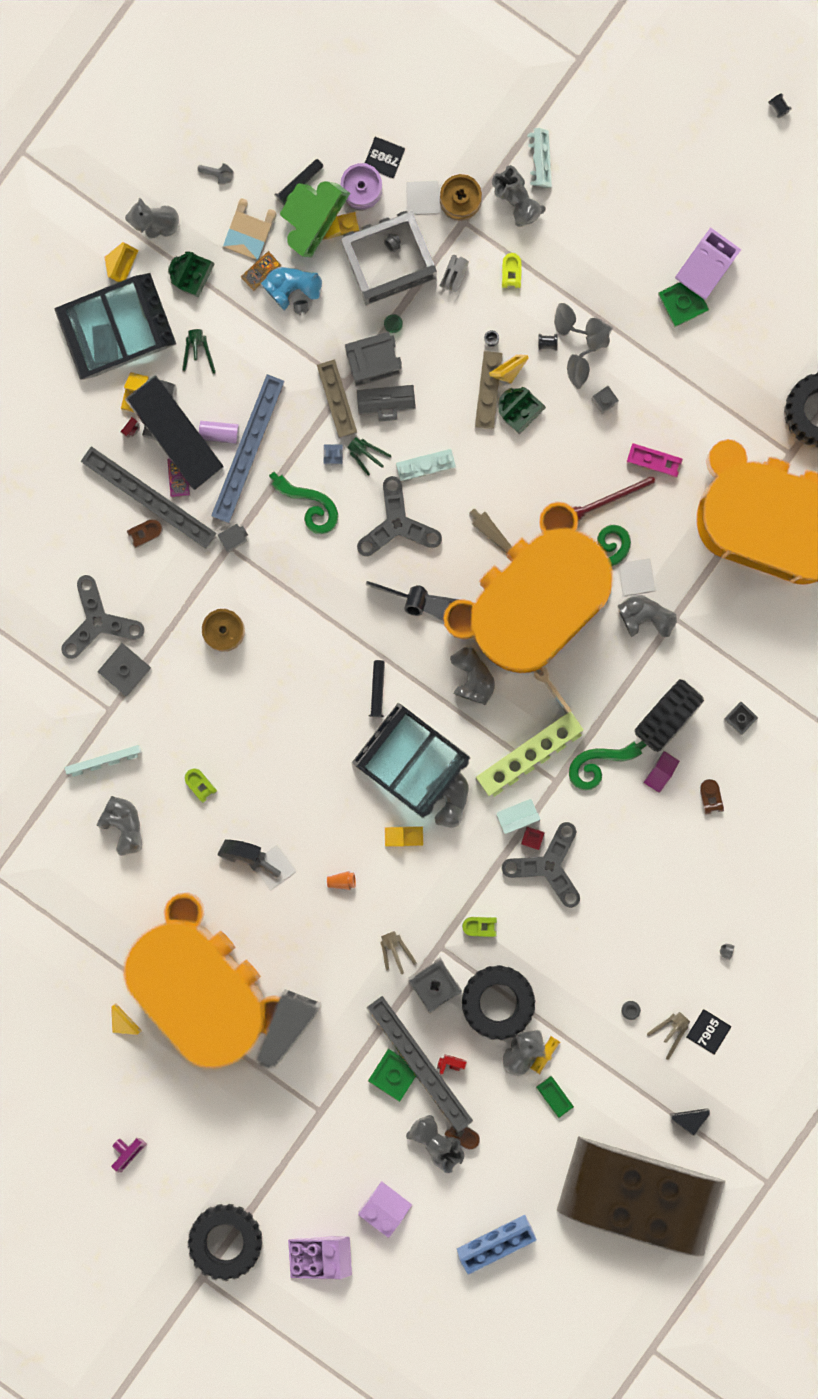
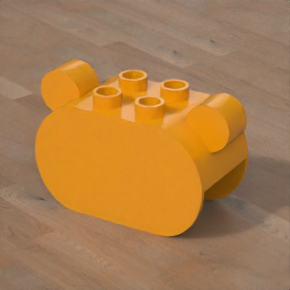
M726 439L716 443L706 458L707 469L715 480L704 491L699 501L696 516L697 530L705 547L716 556L791 583L807 585L818 582V473L810 470H805L804 475L800 474V476L788 473L791 464L774 457H768L767 462L764 461L763 463L747 462L746 450L739 442Z
M563 502L551 503L540 514L539 526L542 534L535 537L530 544L523 537L519 539L506 553L511 563L503 571L494 565L480 579V586L484 590L480 593L475 603L465 599L456 600L451 603L444 613V625L455 638L464 640L475 637L487 658L505 670L515 673L537 671L548 664L606 604L613 581L609 559L595 540L577 531V514L570 505Z
M179 893L171 897L166 903L164 909L166 922L144 933L130 949L124 965L125 985L131 996L188 1061L205 1068L223 1067L243 1057L252 1048L261 1033L266 1035L281 996L263 997L262 992L255 984L261 975L247 959L240 965L233 959L229 953L236 947L222 930L213 935L207 928L200 925L205 915V908L201 899L192 893Z

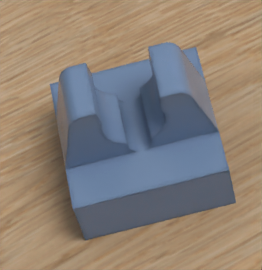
M324 444L323 464H343V444Z

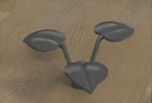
M559 303L554 317L557 332L561 335H568L571 330L587 335L586 339L589 349L580 353L579 356L572 354L567 363V374L571 383L577 389H581V386L587 381L590 372L589 363L583 358L584 355L595 352L600 348L608 347L610 343L609 335L613 327L607 325L601 319L593 317L588 320L585 331L573 327L576 323L574 310L566 303Z

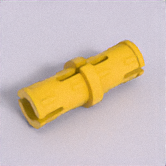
M550 1035L545 1044L544 1052L546 1056H538L532 1066H530V1069L541 1074L548 1060L551 1061L553 1058L552 1054L561 1042Z

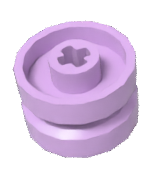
M357 163L344 171L340 185L350 192L346 200L350 207L356 210H366L379 202L382 195V179L379 172L373 166L366 163Z

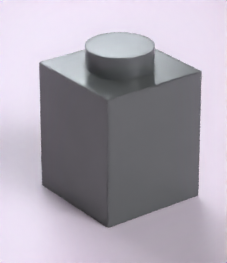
M608 385L591 398L602 415L619 402Z
M238 524L218 534L228 553L248 542L245 537L249 536L244 526L239 527Z

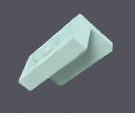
M532 799L496 813L504 834L541 820Z

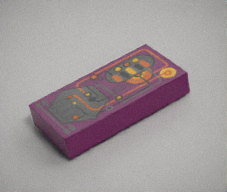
M170 458L167 459L170 496H190L188 482Z

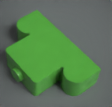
M329 181L321 182L317 187V191L310 185L297 184L294 191L287 197V202L280 212L281 217L296 227V230L288 234V245L302 257H312L349 197L350 192L338 183Z

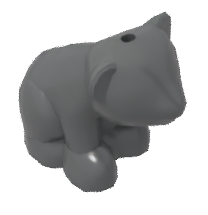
M506 166L504 172L496 173L493 176L492 185L495 188V196L500 199H506L514 206L513 216L516 226L522 227L532 224L546 211L544 205L529 199L528 192L524 186L525 180L514 166Z
M141 198L125 216V220L134 229L141 233L145 231L146 236L150 239L156 238L159 235L164 237L172 236L177 232L179 225V215L173 207L164 205L160 208H150Z
M634 595L617 605L631 637L638 634L639 625L643 622H652L662 637H670L677 623L676 613L662 607L656 601L646 596Z
M464 647L450 656L451 664L466 671L468 679L464 686H457L453 694L479 704L487 705L495 689L494 677L487 666L481 661L476 651L472 647Z
M459 773L455 783L446 789L444 795L446 804L434 817L436 825L454 828L461 823L469 792L468 782L462 773ZM439 777L426 788L427 791L432 788Z
M111 796L96 826L108 829L112 825L122 832L116 847V851L120 856L137 853L142 849L143 845L138 811L130 801Z
M539 1030L524 1032L512 1039L511 1048L507 1049L503 1055L504 1068L510 1074L521 1076L529 1070L532 1060L538 1056H546L542 1032Z
M432 1115L416 1120L410 1131L406 1134L407 1139L424 1144L431 1155L433 1164L445 1173H452L453 1167L458 1163L462 1164L465 1154L460 1148V1141L454 1137H448L447 1139L438 1134V1125Z

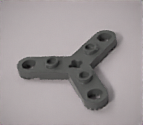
M395 476L387 477L383 482L387 519L358 541V552L365 557L371 556L398 535L428 548L438 547L442 542L441 533L434 528L406 517L402 483ZM389 481L397 482L398 488L395 491L387 489ZM398 518L403 525L395 529L392 521H396ZM430 533L438 536V541L434 544H430L427 541V536ZM368 541L372 544L371 551H362L361 545L363 542Z
M83 575L78 579L77 589L86 620L62 644L61 651L66 658H77L101 632L133 640L140 639L144 635L145 628L141 622L105 613L100 593L93 577ZM85 579L92 582V587L89 590H84L81 587V583ZM94 617H102L101 626L93 625L95 622L93 620ZM132 625L140 627V633L136 636L130 634L129 630ZM69 644H74L77 648L73 655H69L66 652V647Z
M570 822L561 823L543 857L507 859L502 864L503 874L509 878L545 876L563 905L568 908L576 907L580 902V894L561 866L576 836V827ZM564 826L571 827L572 835L570 837L562 835L561 830ZM546 861L555 863L553 871L545 870ZM510 862L515 863L517 866V870L513 874L506 871V865ZM567 893H574L576 895L574 903L569 904L566 902L565 896Z

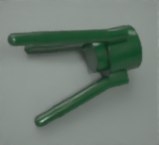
M201 329L188 330V337H185L186 346L182 371H186L190 346L193 347L194 360L197 361L198 347H201L203 343L211 371L215 374L214 363L207 344V336L203 335V330Z
M355 437L347 449L351 451L349 455L356 460L366 475L370 476V472L357 455L361 457L364 454L375 464L384 468V465L366 451L367 447L388 458L392 457L391 454L368 443L363 438L360 440L358 437Z

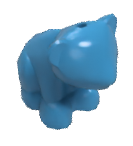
M279 267L273 269L261 284L285 311L290 305L288 297L297 289L311 300L320 298L322 279L318 273Z

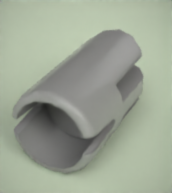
M452 255L439 287H446V289L457 293L469 261L461 256L457 258V255Z

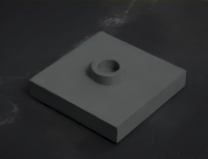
M121 643L97 672L127 697L152 667L125 644Z

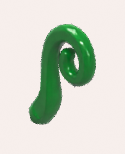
M275 471L269 475L273 481L271 485L279 493L291 498L315 500L326 508L329 517L323 525H316L312 520L315 514L318 516L324 515V510L321 507L313 506L306 511L304 521L310 531L316 534H326L336 527L339 517L335 503L327 495L317 490L294 486L283 475L278 476Z
M615 524L604 527L597 537V543L605 552H612L617 548L616 543L607 544L605 542L607 535L616 534L621 539L620 549L614 555L608 557L611 567L623 561L631 547L628 531L622 526Z
M641 740L637 744L633 741L621 749L595 748L586 750L577 755L570 764L569 779L580 790H592L602 781V771L596 764H587L584 766V772H593L594 779L589 782L583 781L579 776V768L582 764L591 759L629 761L643 754L641 750L647 745Z

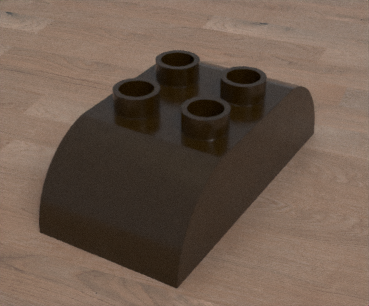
M578 1136L556 1210L568 1218L601 1230L671 1251L693 1256H704L726 1180Z

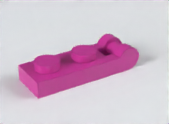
M632 443L626 462L678 478L679 465H682L683 459ZM667 461L672 462L671 468L665 467Z

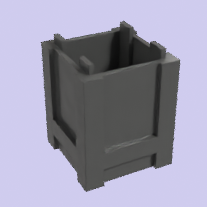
M389 332L344 344L356 387L400 374L399 370L402 369V362L400 357L396 358L394 335L390 336Z
M441 957L434 960L433 964L418 974H413L408 978L409 983L429 1013L454 996L462 993V989L450 974ZM432 981L440 982L439 991L436 992L435 989H430Z

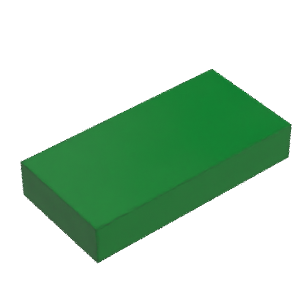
M552 1075L536 1086L558 1118L574 1108Z

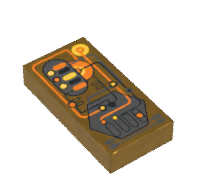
M268 251L240 277L255 291L273 269L279 268L282 265Z

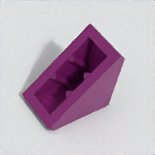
M663 751L643 783L660 793L672 777L680 760Z

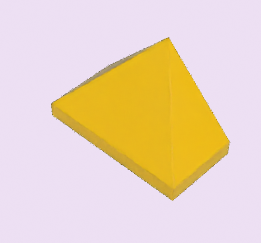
M122 242L104 257L108 277L116 282L126 280L139 250Z
M515 355L491 371L489 375L511 384L529 357L528 355Z
M117 1003L111 1006L112 1033L138 1035L142 1031Z

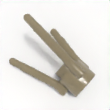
M393 931L381 936L382 941L380 944L383 950L386 970H389L387 949H391L400 973L404 974L395 947L399 946L398 943L414 965L417 964L402 941L400 934L396 935V932Z
M678 1012L677 1015L673 1013L668 1019L647 1033V1036H650L671 1021L670 1025L673 1029L664 1039V1043H667L676 1031L680 1032L669 1050L666 1060L670 1059L683 1034L689 1028L687 1025L690 1023V1020L681 1012Z

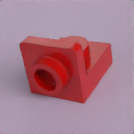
M444 1054L443 1058H439L437 1069H440L439 1074L443 1075L445 1066L448 1064L450 1069L460 1071L461 1068L465 1069L467 1060Z

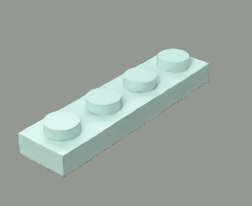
M136 745L64 768L67 775L72 774V777L82 775V770L90 768V771L101 769V765L105 763L111 766L120 763L119 759L127 757V760L138 758V753H142L140 745Z

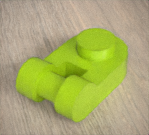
M193 768L185 773L186 784L202 803L207 800L210 794L217 792L214 785L199 769ZM204 783L207 788L201 792L198 787Z
M468 917L463 921V931L469 936L496 937L495 923H497V917ZM482 923H487V930H481Z

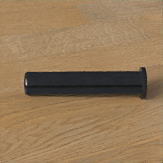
M315 159L278 194H274L277 200L285 206L287 197L294 191L297 184H306L324 167L319 159Z
M374 660L371 714L368 717H384L382 715L385 662L383 660Z

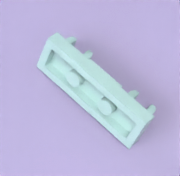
M540 127L534 128V133L528 134L529 138H534V143L528 144V147L534 148L533 161L536 171H531L530 175L536 176V180L530 182V185L551 188L549 131Z
M452 449L396 462L401 482L456 468Z

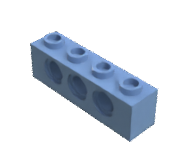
M523 1215L456 1248L465 1271L469 1275L537 1241V1238L526 1215Z

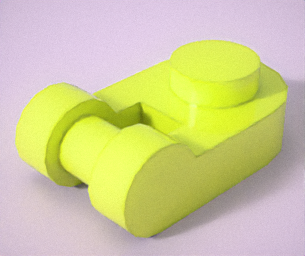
M508 253L503 258L502 288H508V286L521 288L522 262L516 253ZM508 273H515V278H508Z

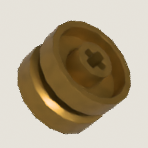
M453 175L442 185L440 205L442 211L449 218L457 221L468 220L477 214L481 206L482 192L480 185L469 175Z
M226 608L210 612L204 618L201 626L205 642L211 648L220 652L231 651L237 648L245 636V626L242 619L234 611ZM220 627H226V632L221 633V631H219Z

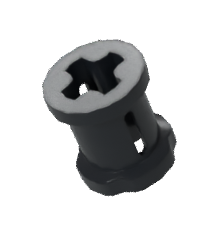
M782 93L768 101L769 105H772L775 109L778 119L792 110V107H789L784 100Z
M538 334V351L542 349H554V351H557L558 334H554V336Z

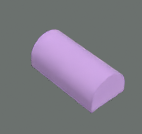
M200 420L199 434L205 441L237 444L239 424Z

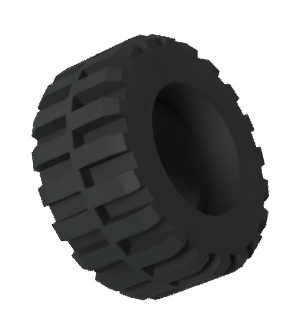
M818 372L801 379L791 389L784 406V412H786L785 421L790 426V432H794L796 434L795 438L799 441L803 440L806 445H815L816 447H818V426L808 420L804 407L807 399L812 394L818 392Z
M679 679L635 728V735L653 751L660 752L704 702L703 696L685 680Z
M503 965L488 966L476 972L468 980L463 990L462 1010L470 1027L479 1035L491 1040H506V1038H513L518 1033H522L526 1026L530 1024L535 1012L536 1001L530 983L519 971ZM496 984L509 987L514 992L517 1000L514 1013L509 1018L501 1021L488 1018L480 1006L483 992L488 987Z
M217 1204L215 1207L206 1209L205 1212L197 1217L189 1232L187 1242L190 1259H193V1265L196 1269L199 1268L203 1275H209L213 1280L222 1279V1281H228L232 1278L233 1280L238 1279L254 1267L262 1249V1232L259 1229L257 1220L253 1219V1215L250 1212L244 1211L243 1207L239 1206L238 1208L234 1204ZM221 1224L237 1228L243 1237L241 1252L230 1260H222L215 1257L207 1246L208 1234L214 1227Z

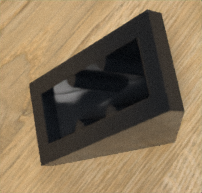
M705 1108L670 1113V1118L694 1136L710 1115V1110Z

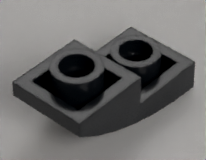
M225 839L217 856L234 863L238 859L254 866L262 847L239 840Z

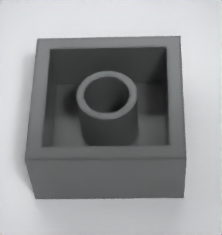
M740 701L724 720L740 735H743L759 717Z

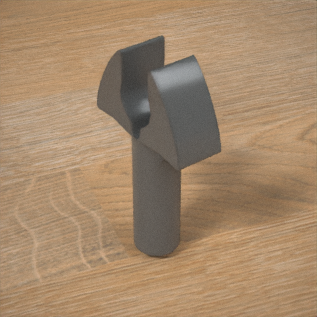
M222 163V167L218 169L199 165L197 171L200 173L217 176L219 179L218 184H226L232 181V178L223 177L221 173L229 172L234 174L233 170L225 163Z
M260 852L258 856L260 863L256 862L254 866L250 865L251 869L255 871L261 867L278 878L281 875V871L266 862L264 858L266 853Z

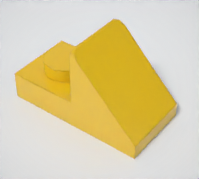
M351 212L336 216L322 240L343 236L350 231H354V233L359 232L356 213Z
M130 372L124 385L125 392L121 404L122 410L134 412L125 398L147 382L149 376Z
M423 826L385 827V847L423 846Z

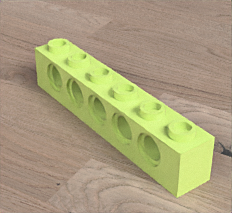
M570 711L476 776V779L488 796L492 794L495 797L504 791L502 789L504 785L508 783L511 786L519 780L517 776L524 772L527 775L534 770V764L539 761L542 764L550 759L549 754L554 750L558 753L567 747L564 743L570 739L574 742L582 736L580 732L583 731V728ZM559 728L566 729V738L560 739L557 736ZM543 739L551 741L552 746L549 750H544L541 747ZM527 750H533L536 753V758L533 761L526 759L525 753ZM512 761L520 763V769L517 772H513L509 768ZM496 772L504 774L503 782H495L494 774Z

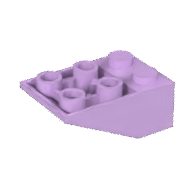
M710 227L679 270L675 279L706 300L742 249Z
M350 1236L288 1239L290 1278L343 1279L352 1275Z

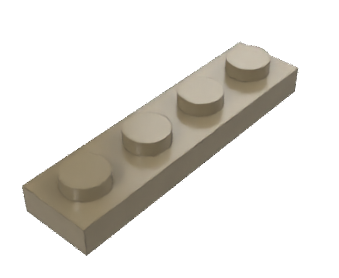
M483 352L475 427L494 429L499 379L491 377L489 373L501 365L503 353Z
M335 359L318 364L317 368L339 439L356 434L357 429Z

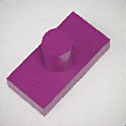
M119 1138L112 1147L120 1154V1157L111 1167L116 1172L122 1173L147 1143L142 1138H136L128 1146Z

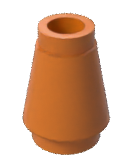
M347 871L327 876L328 888L345 890L355 888V873Z

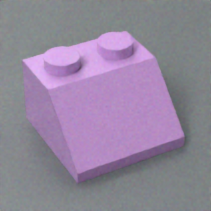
M381 1181L360 1208L358 1215L389 1238L401 1223L412 1204Z

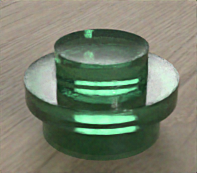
M391 314L385 318L384 327L389 333H398L403 327V321L400 316Z

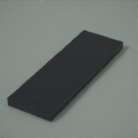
M156 375L125 398L193 490H196L224 467Z

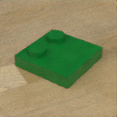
M681 282L658 292V296L674 328L709 311L705 300Z
M388 1048L367 1082L400 1102L416 1076L404 1059Z

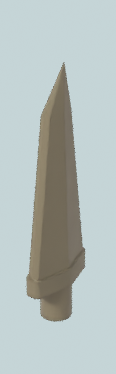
M474 508L469 513L475 519L472 525L507 553L512 547L486 511L480 514Z

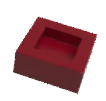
M131 417L120 432L126 438L134 437L140 429L138 427L140 423Z
M526 826L521 845L539 850L545 832Z

